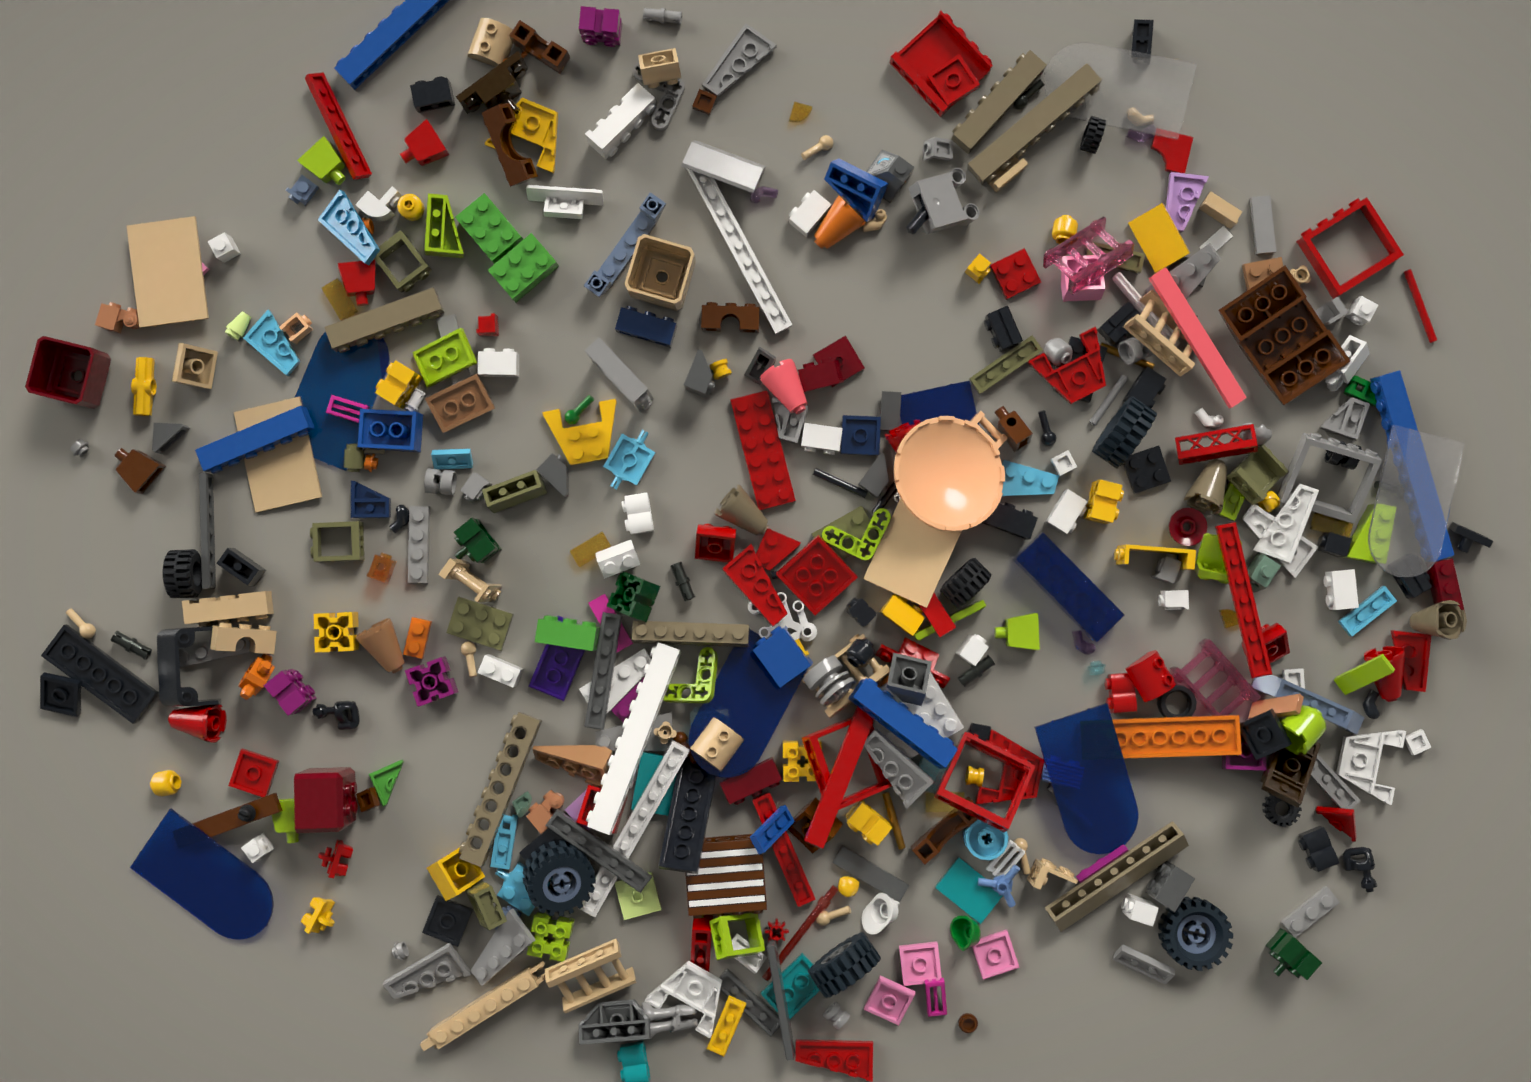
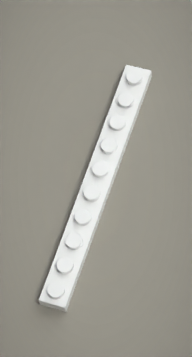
M687 169L775 335L790 328L792 323L716 181L714 178Z
M673 740L612 848L628 859L690 749ZM603 866L600 867L595 876L594 892H588L590 899L588 902L583 900V907L580 908V910L593 917H596L618 878Z

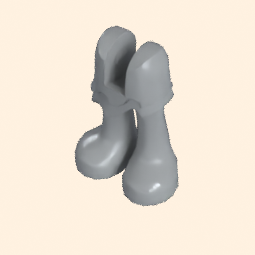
M642 1002L643 1010L650 1018L651 1038L656 1033L671 1030L670 1033L678 1032L698 1025V1019L696 1018L683 1019V1015L697 1013V1009L688 1004L656 1009L649 1002ZM671 1017L670 1021L651 1022L652 1020Z

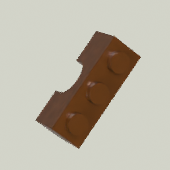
M521 20L518 21L509 35L514 45L561 74L570 60L566 49L553 41L547 42L537 34L535 29Z
M707 302L706 305H702L701 329L702 331L721 332L722 321L727 317H734L740 323V332L759 333L760 307H756V304L751 303L744 304V306H737L736 303H725V306H719L716 302Z

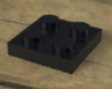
M1159 445L1131 454L1123 463L1133 494L1171 482Z
M44 672L40 676V709L78 717L81 714L82 680Z
M1273 708L1240 723V732L1256 760L1292 744Z
M437 895L422 933L458 947L473 909L452 900L445 901L444 897Z

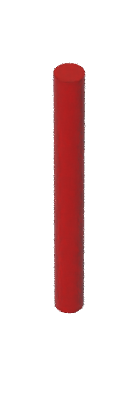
M1406 270L1404 275L1429 342L1437 341L1412 270Z

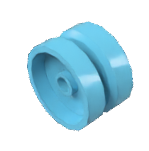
M978 819L972 825L963 829L962 837L965 846L975 857L981 860L998 858L1004 853L1008 845L1007 831L1002 832ZM987 833L988 837L986 839H982V836H986Z

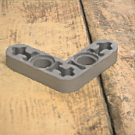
M638 62L633 67L634 77L643 83L642 75L640 76L637 71L638 69L640 70ZM678 79L681 89L673 91L671 85H667V81L656 87V89L663 92L652 116V125L657 131L666 130L685 91L682 79ZM664 101H673V107L671 109L664 108ZM662 112H664L665 115L663 117V120L665 123H661L659 126L657 125L656 119L660 120L662 117Z

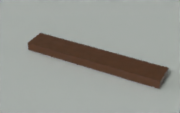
M277 793L173 830L179 849L283 811ZM243 805H251L256 811L255 818L250 822L242 821L238 818L239 810Z

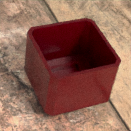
M42 336L37 339L25 388L28 393L95 409L100 405L111 358L107 353L91 347ZM77 371L82 373V378L79 381L74 379V374Z
M351 767L309 768L295 774L294 813L296 833L340 832L356 821L358 810L356 801L357 783L355 771Z

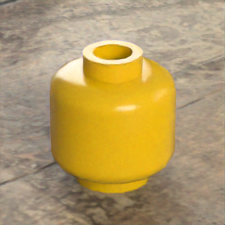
M405 194L398 201V211L406 220L416 221L423 216L425 207L421 199L416 195Z
M1062 215L1054 220L1052 238L1056 243L1068 245L1076 239L1077 221L1069 215Z
M173 770L155 773L150 782V788L153 793L161 797L174 795L181 787V777Z

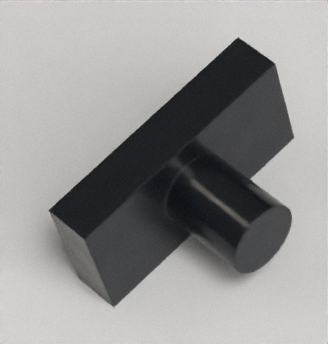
M1452 522L1449 527L1455 533L1463 536L1457 549L1465 553L1469 552L1474 541L1489 548L1494 542L1488 537L1455 522Z

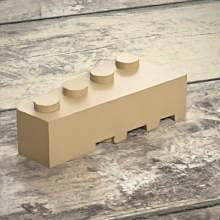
M271 591L182 601L184 624H198L199 627L211 626L210 622L217 621L218 625L220 622L230 623L229 619H237V622L249 621L248 617L256 616V620L266 619L268 614H274Z

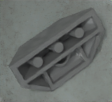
M635 999L598 1003L586 1018L578 1024L579 1045L651 1039L650 1018Z

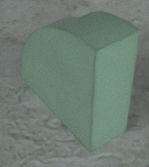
M528 791L512 801L519 818L528 811L531 805L532 797Z

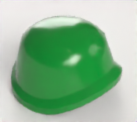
M962 915L955 917L951 921V936L960 950H967L979 943L981 930L975 920Z

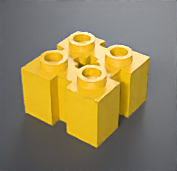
M395 360L394 363H390L387 367L386 373L388 375L385 380L380 379L377 383L375 393L393 405L404 409L406 406L405 402L408 403L411 394L418 387L423 377Z
M1101 479L1093 481L1083 519L1101 524L1113 523L1114 520H1117L1119 509L1116 506L1118 501H1122L1124 495L1123 485Z
M358 612L337 613V617H335V613L313 614L314 629H319V637H314L315 652L337 651L336 647H338V651L359 650L357 635H354V627H359ZM337 628L339 629L338 636L334 634V630H337Z
M798 740L783 741V758H788V764H783L784 782H799V777L806 776L807 781H816L809 759L804 765L797 763L801 756H805V759H808L804 745H798ZM818 740L822 750V742Z
M863 800L856 802L846 814L848 827L856 833L858 830L861 831L863 839L870 845L875 843L878 846L892 829L890 822Z

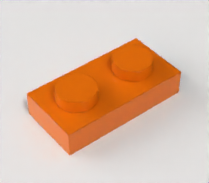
M412 617L403 655L420 659L424 658L432 621Z

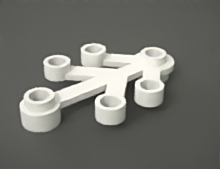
M783 592L777 593L778 595L783 594L785 596L782 603L788 614L774 627H761L759 630L760 637H769L770 632L780 625L781 628L787 626V628L796 630V632L790 634L794 640L800 638L803 641L813 640L817 635V629L814 624L807 621L804 603L800 600L793 603V609L797 612L800 620L799 624L792 619L786 602V594ZM749 602V612L755 615L759 614L760 612L758 610L754 611L752 609V603ZM797 602L802 604V608L800 610L795 609V604ZM809 628L811 634L805 635L804 629ZM762 629L768 630L767 636L761 635Z

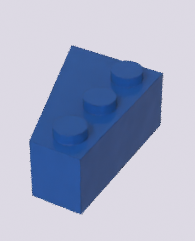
M839 158L830 163L824 178L840 196H843L850 203L853 209H856L863 216L866 222L875 217L889 184Z

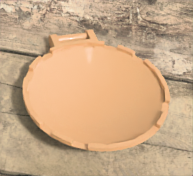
M979 411L970 421H964L955 418V416H939L927 419L913 427L905 435L897 449L894 461V479L899 496L907 509L917 519L933 528L944 531H961L972 528L986 520L994 512L1001 500L1003 482H1005L1004 466H1002L998 449L1008 437L1005 434H1001L984 417L985 414L982 411ZM979 422L996 439V441H994L977 423Z

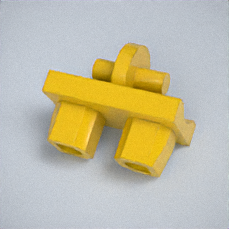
M312 898L310 907L315 909L313 915L306 913L301 919V923L306 927L304 930L306 933H319L321 930L324 931L326 926L333 927L335 921L331 919L333 915L331 910L335 902L332 899Z

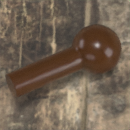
M682 731L677 732L673 741L690 749L686 733ZM690 749L687 756L692 764H694L699 759Z

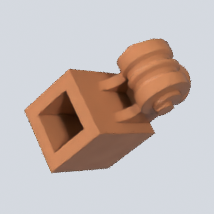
M109 302V305L101 303L95 323L96 326L117 333H121L124 324L132 329H139L136 309L128 307L126 311L121 309V305Z
M550 790L543 796L544 801L540 805L536 802L528 809L530 813L526 817L540 834L548 829L545 825L554 814L551 809L560 808L564 804V797L561 793H555Z

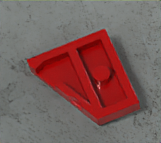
M767 528L756 555L760 559L763 568L770 571L795 550L801 542Z

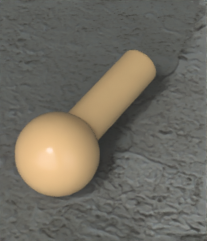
M828 135L822 136L818 144L801 153L802 158L806 160L821 150H830L834 144L833 139Z
M72 608L66 611L69 618L80 628L79 633L83 638L89 639L95 635L96 629L92 624L85 623Z
M467 641L462 644L461 652L466 656L469 677L472 678L477 676L474 661L476 646L473 642Z
M1017 838L1013 842L1025 850V854L1020 859L1023 874H1029L1031 871L1026 855L1028 844L1025 839Z
M850 906L831 912L819 911L816 914V922L820 926H826L832 919L850 914Z

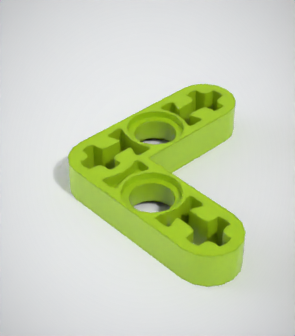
M884 508L876 510L861 540L834 526L824 528L822 538L826 543L861 560H869L874 555L890 522L891 514ZM885 512L887 520L881 522L880 526H883L881 530L878 526L872 525L874 521L877 524L879 520L877 514ZM832 529L834 530L833 534L838 537L839 533L843 534L839 540V545L835 544L837 540L834 538L828 540L825 532H829ZM876 529L879 532V537L876 540H871L868 537L869 530ZM851 538L853 546L850 549L844 548L842 545L843 539ZM864 539L870 543H875L874 547L870 545L868 548L870 555L862 557L860 549H864L867 543L863 542Z
M711 647L703 648L698 658L696 684H669L666 693L670 690L673 693H677V696L675 694H668V697L665 695L663 700L668 703H709L713 699L718 664L717 652ZM710 653L712 657H709V659L707 660L705 656H708ZM709 670L711 676L709 679L703 680L702 674ZM685 689H690V696L683 698L682 692ZM705 690L708 692V694L704 695V698L696 694V692L704 693Z

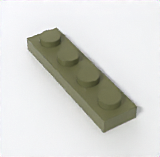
M1032 335L970 377L969 380L980 395L1037 356L1043 349Z

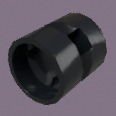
M1340 441V444L1346 445L1344 441ZM1326 450L1325 462L1336 466L1341 464L1343 468L1354 470L1360 461L1359 459Z

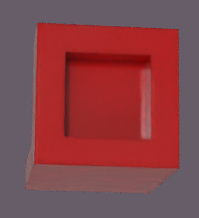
M491 313V316H478L479 329H476V333L480 337L499 336L498 316L495 313Z

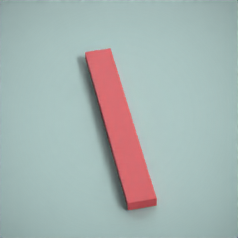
M1165 267L1149 277V281L1228 408H1233L1247 397L1167 268Z

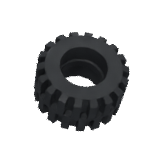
M195 549L170 550L167 552L163 563L162 575L165 590L170 598H196L201 593V556Z
M972 558L943 584L941 592L956 608L961 607L988 583L992 574L976 558Z

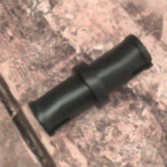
M682 562L671 565L670 567L677 581L675 584L679 586L684 602L695 598L689 583L691 580L687 577Z
M118 630L115 632L116 636L113 635L111 638V642L125 648V651L133 652L145 660L148 658L147 655L150 656L152 652L151 648L139 643L136 638H130Z
M987 655L976 666L970 665L971 668L957 678L966 687L967 684L977 677H982V673L995 665V663Z

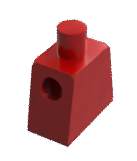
M427 119L404 138L409 148L400 153L406 164L416 158L421 166L450 155Z
M375 259L370 265L365 264L363 261L338 263V271L347 297L355 296L357 306L368 305L367 295L375 294Z

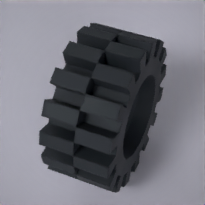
M1094 116L1090 117L1082 137L1080 150L1096 154L1104 134L1106 120Z
M1269 794V797H1265L1266 803L1263 802L1262 804L1265 809L1262 810L1266 814L1264 816L1271 823L1286 827V825L1291 826L1292 822L1296 823L1298 821L1297 817L1300 818L1301 814L1298 813L1302 811L1301 807L1297 808L1287 803L1289 807L1288 812L1283 816H1279L1275 811V806L1283 800Z

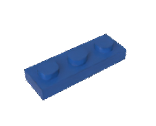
M786 805L780 806L750 836L758 854L765 853L795 822Z

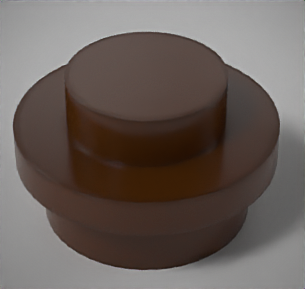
M965 1013L960 1016L958 1025L963 1032L972 1033L977 1029L978 1021L973 1014Z

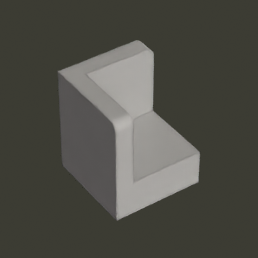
M1339 297L1330 300L1315 310L1325 327L1348 313Z

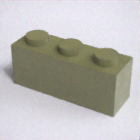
M537 470L482 490L487 507L493 513L547 494L543 478Z

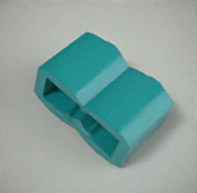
M638 1041L621 1044L620 1050L617 1051L618 1062H622L623 1070L620 1071L622 1082H650L645 1042Z

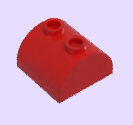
M698 524L695 559L729 563L734 558L737 529L730 526L718 527L712 524Z
M1279 623L1271 626L1266 624L1261 627L1270 664L1290 653L1287 631ZM1242 641L1241 644H1242L1243 651H1244V653H1245V649H1244V645H1243V641Z
M1157 650L1146 653L1126 668L1144 703L1165 694L1176 686L1173 676L1168 671L1164 660L1160 657Z

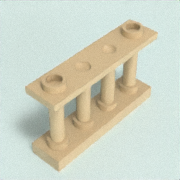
M1152 289L1139 300L1145 305L1141 314H1136L1128 320L1124 328L1181 377L1193 369L1195 365L1189 359L1193 350L1189 343L1183 353L1174 346L1179 336L1186 342L1187 340L1159 295ZM1151 311L1160 318L1155 327L1146 321ZM1165 324L1174 330L1169 340L1160 333Z
M450 558L438 574L444 579L459 580L478 594L474 599L476 602L495 601L501 594L500 588L502 586L500 584L485 583L470 572L469 566L471 564L463 559Z
M859 634L855 635L849 640V645L835 654L837 659H841L857 679V684L860 680L867 677H864L858 668L848 662L846 651L856 639H866L864 634L861 636ZM873 657L869 665L872 667L874 674L869 678L879 683L889 675L890 668L887 664L884 667L879 665ZM852 689L840 700L826 706L828 709L825 712L830 719L852 703L848 699L853 692Z
M613 939L544 969L548 987L551 988L558 985L564 995L562 997L564 1013H568L637 983L633 967L625 970L619 960L622 955L617 939ZM612 962L618 973L607 978L601 966ZM593 969L600 981L589 985L583 973ZM576 977L582 989L571 993L565 981Z

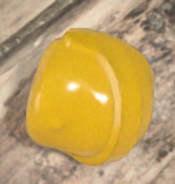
M1268 491L1264 500L1258 502L1259 507L1268 513L1280 505V498L1273 491Z
M843 876L839 879L838 890L843 896L852 897L857 893L859 889V881L849 876Z

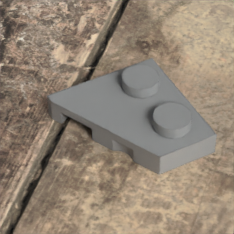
M1351 397L1320 428L1352 440H1358L1370 404Z

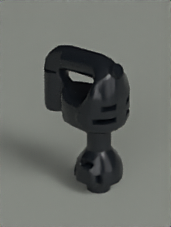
M338 701L334 707L317 704L316 708H313L312 711L313 715L317 716L318 719L334 714L339 730L354 729L360 723L359 710L354 701ZM348 709L351 710L352 722L348 720Z
M1366 847L1346 849L1343 853L1345 871H1363L1361 888H1365L1366 892H1373L1374 887H1377V883L1371 875V870L1375 868L1372 850ZM1365 855L1360 859H1351V856Z

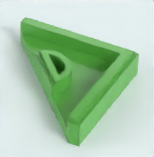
M403 759L369 774L383 807L388 804L404 763Z

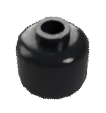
M856 639L846 651L848 662L856 668L866 667L875 656L873 643L868 639Z

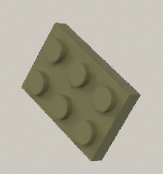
M860 506L812 533V536L815 538L819 535L822 538L824 528L834 526L861 540L870 520L863 507ZM871 529L868 532V537L871 540H876L879 537L875 529ZM834 530L826 531L827 539L834 538L837 540L835 544L839 545V540L843 534L839 533L838 537L833 534ZM851 538L843 539V547L850 549L853 546V540ZM864 539L863 541L864 543H867L866 547L872 544L868 542L866 539ZM828 544L842 560L851 556V554Z
M458 596L446 633L502 651L514 614Z

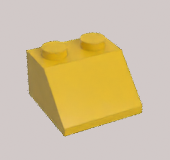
M892 594L879 612L907 634L913 636L925 618L922 615L923 611L916 605L911 607L907 604L908 599Z
M460 847L427 867L445 901L459 895L485 877L479 866L459 859L461 855L459 853Z

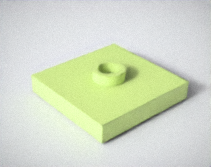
M648 872L652 875V878L641 893L623 880H618L614 883L624 920L662 910L652 872Z

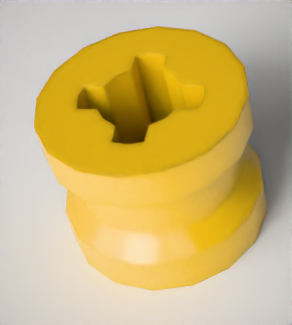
M722 359L709 365L710 369L714 372V380L732 374L731 369L727 366V359Z
M967 766L965 784H976L978 787H982L984 768L979 767L975 769L972 766Z

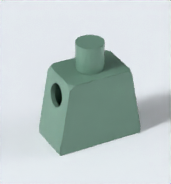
M1260 552L1256 554L1247 568L1253 592L1266 589L1281 566Z

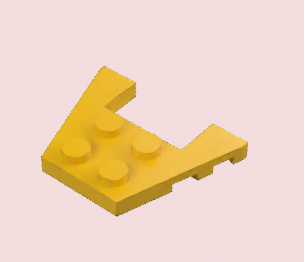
M521 98L516 104L520 109L519 113L516 114L513 110L517 122L514 124L511 134L543 147L536 166L554 174L558 112ZM491 137L485 141V145L495 149Z
M616 399L599 402L601 422L563 428L560 409L542 412L571 466L608 459L617 405Z

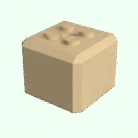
M646 234L638 237L625 280V286L631 298L675 311L683 308L696 265L695 254L692 248ZM664 272L668 275L665 282L657 280L659 273Z

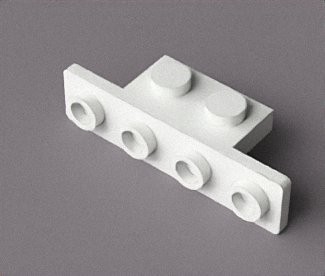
M539 185L526 186L527 199L529 201L545 202L544 217L582 219L584 204L602 206L604 202L602 190Z

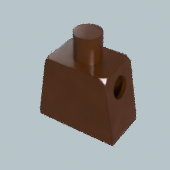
M1002 406L994 412L999 419L997 427L1001 434H1005L1008 437L1006 441L1014 453L1030 443L1033 433L1016 411L1009 413Z
M121 448L115 453V457L121 462L117 466L116 471L135 493L143 494L166 467L140 450L132 449L128 453Z

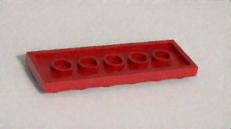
M768 391L730 399L758 508L764 510L795 502Z

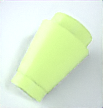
M242 311L226 326L225 333L236 341L243 338L251 317Z

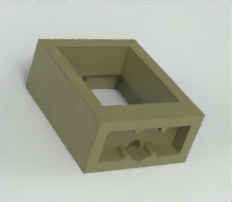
M401 230L379 246L380 251L374 258L401 293L410 291L414 287V283L418 280L426 279L430 275L429 272L432 271ZM406 244L421 266L399 282L383 260Z
M363 522L312 523L310 537L313 539V547H311L310 553L314 562L365 560ZM351 527L352 555L322 556L321 528Z
M482 881L465 890L481 926L491 930L507 922L492 885Z

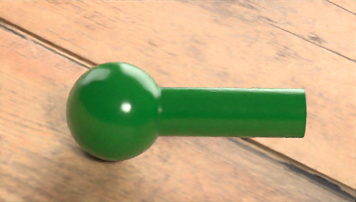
M588 395L574 410H568L564 416L565 421L570 425L578 423L580 414L594 401V398Z

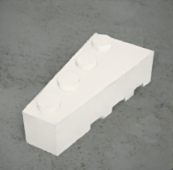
M639 83L621 99L620 106H613L609 110L607 118H601L596 123L597 126L593 132L589 129L585 133L589 145L605 159L609 156L612 157L617 152V147L621 142L625 143L631 136L630 132L634 128H639L643 123V118L647 114L650 115L656 108L655 97Z

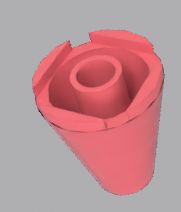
M786 359L779 362L780 366L774 367L773 365L760 376V380L790 413L800 414L806 409L807 400L795 362L792 359Z

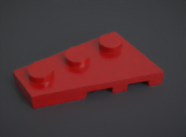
M1390 630L1394 646L1401 647L1405 652L1403 689L1426 692L1432 635Z

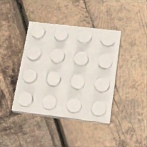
M931 672L922 706L902 702L909 708L908 711L912 714L921 716L925 724L935 727L939 731L938 734L943 738H948L964 728ZM887 683L879 687L882 691L890 692L893 695V699L898 703L902 702L887 688ZM874 719V729L877 728L910 759L919 754Z

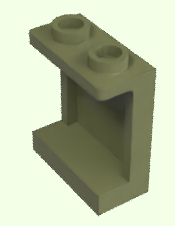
M1263 444L1258 446V452L1249 453L1226 478L1253 506L1264 500L1267 496L1266 493L1289 471L1273 455L1271 450Z

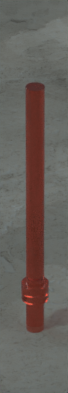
M832 885L828 892L820 897L817 901L818 905L779 954L780 965L824 908L827 909L831 904L830 900L838 891L835 885ZM770 967L762 976L766 981H769L772 977Z

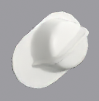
M878 893L863 910L861 918L864 930L871 935L881 932L888 924L897 919L900 903L885 893Z

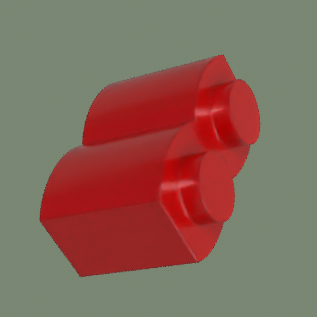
M1128 673L1108 674V678H1105V688L1109 690V698L1106 700L1107 708L1111 710V713L1137 711L1135 685Z

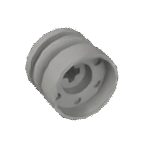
M835 655L818 663L803 678V681L811 691L820 688L815 696L817 699L822 698L820 703L823 707L841 699L855 684L852 677L848 678L850 674L847 671L838 674L843 665Z

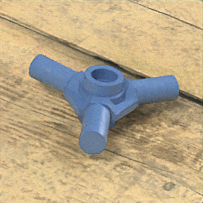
M1014 864L1006 875L997 876L993 880L978 878V886L992 887L994 891L1004 896L1009 907H1013L1016 903L1010 893L1012 892V879L1020 871V868Z

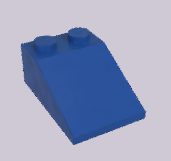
M360 409L357 447L421 452L423 414L415 411Z

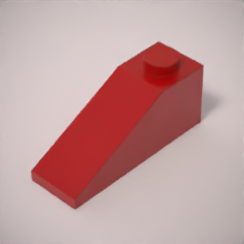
M705 915L704 918H693L690 962L708 972L712 941L709 921L713 920V915Z

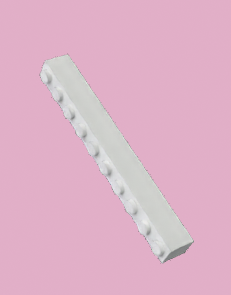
M659 642L657 646H653L650 653L652 657L651 662L646 664L643 671L645 678L643 682H639L636 689L638 696L636 701L632 700L629 707L631 714L629 719L626 718L622 725L623 735L618 737L616 741V753L611 755L609 759V771L607 774L604 773L600 783L603 785L601 792H597L593 803L596 805L594 810H590L586 822L589 823L587 827L612 835L680 658V650Z

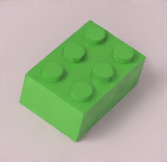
M485 193L455 217L494 264L523 240L521 235Z
M530 233L490 267L488 271L517 303L556 270L559 265L536 237Z
M544 615V618L538 619L535 642L595 651L597 650L600 627L596 626V622L583 621L582 624H578L576 619L563 618V621H559L557 616Z

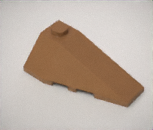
M596 745L534 746L532 748L536 760L555 769L561 767L569 772L568 775L572 777L575 774L586 779L585 783L600 788L603 786L600 784L604 773H608L610 768L608 766L609 759L613 755L612 750Z

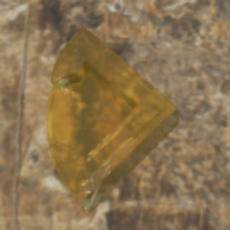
M794 102L789 122H800L806 119L813 107Z
M1230 609L1219 610L1225 628L1238 625L1235 611Z

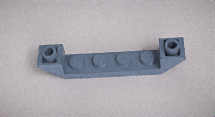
M651 192L639 207L640 213L598 271L594 270L584 284L585 288L601 297L613 286L632 259L638 237L643 234L649 235L657 224L666 205L664 201Z
M1274 675L1254 678L1251 684V688L1275 698L1301 694L1304 697L1302 705L1318 709L1322 713L1324 720L1336 724L1338 727L1355 735L1358 734L1365 718L1349 708Z

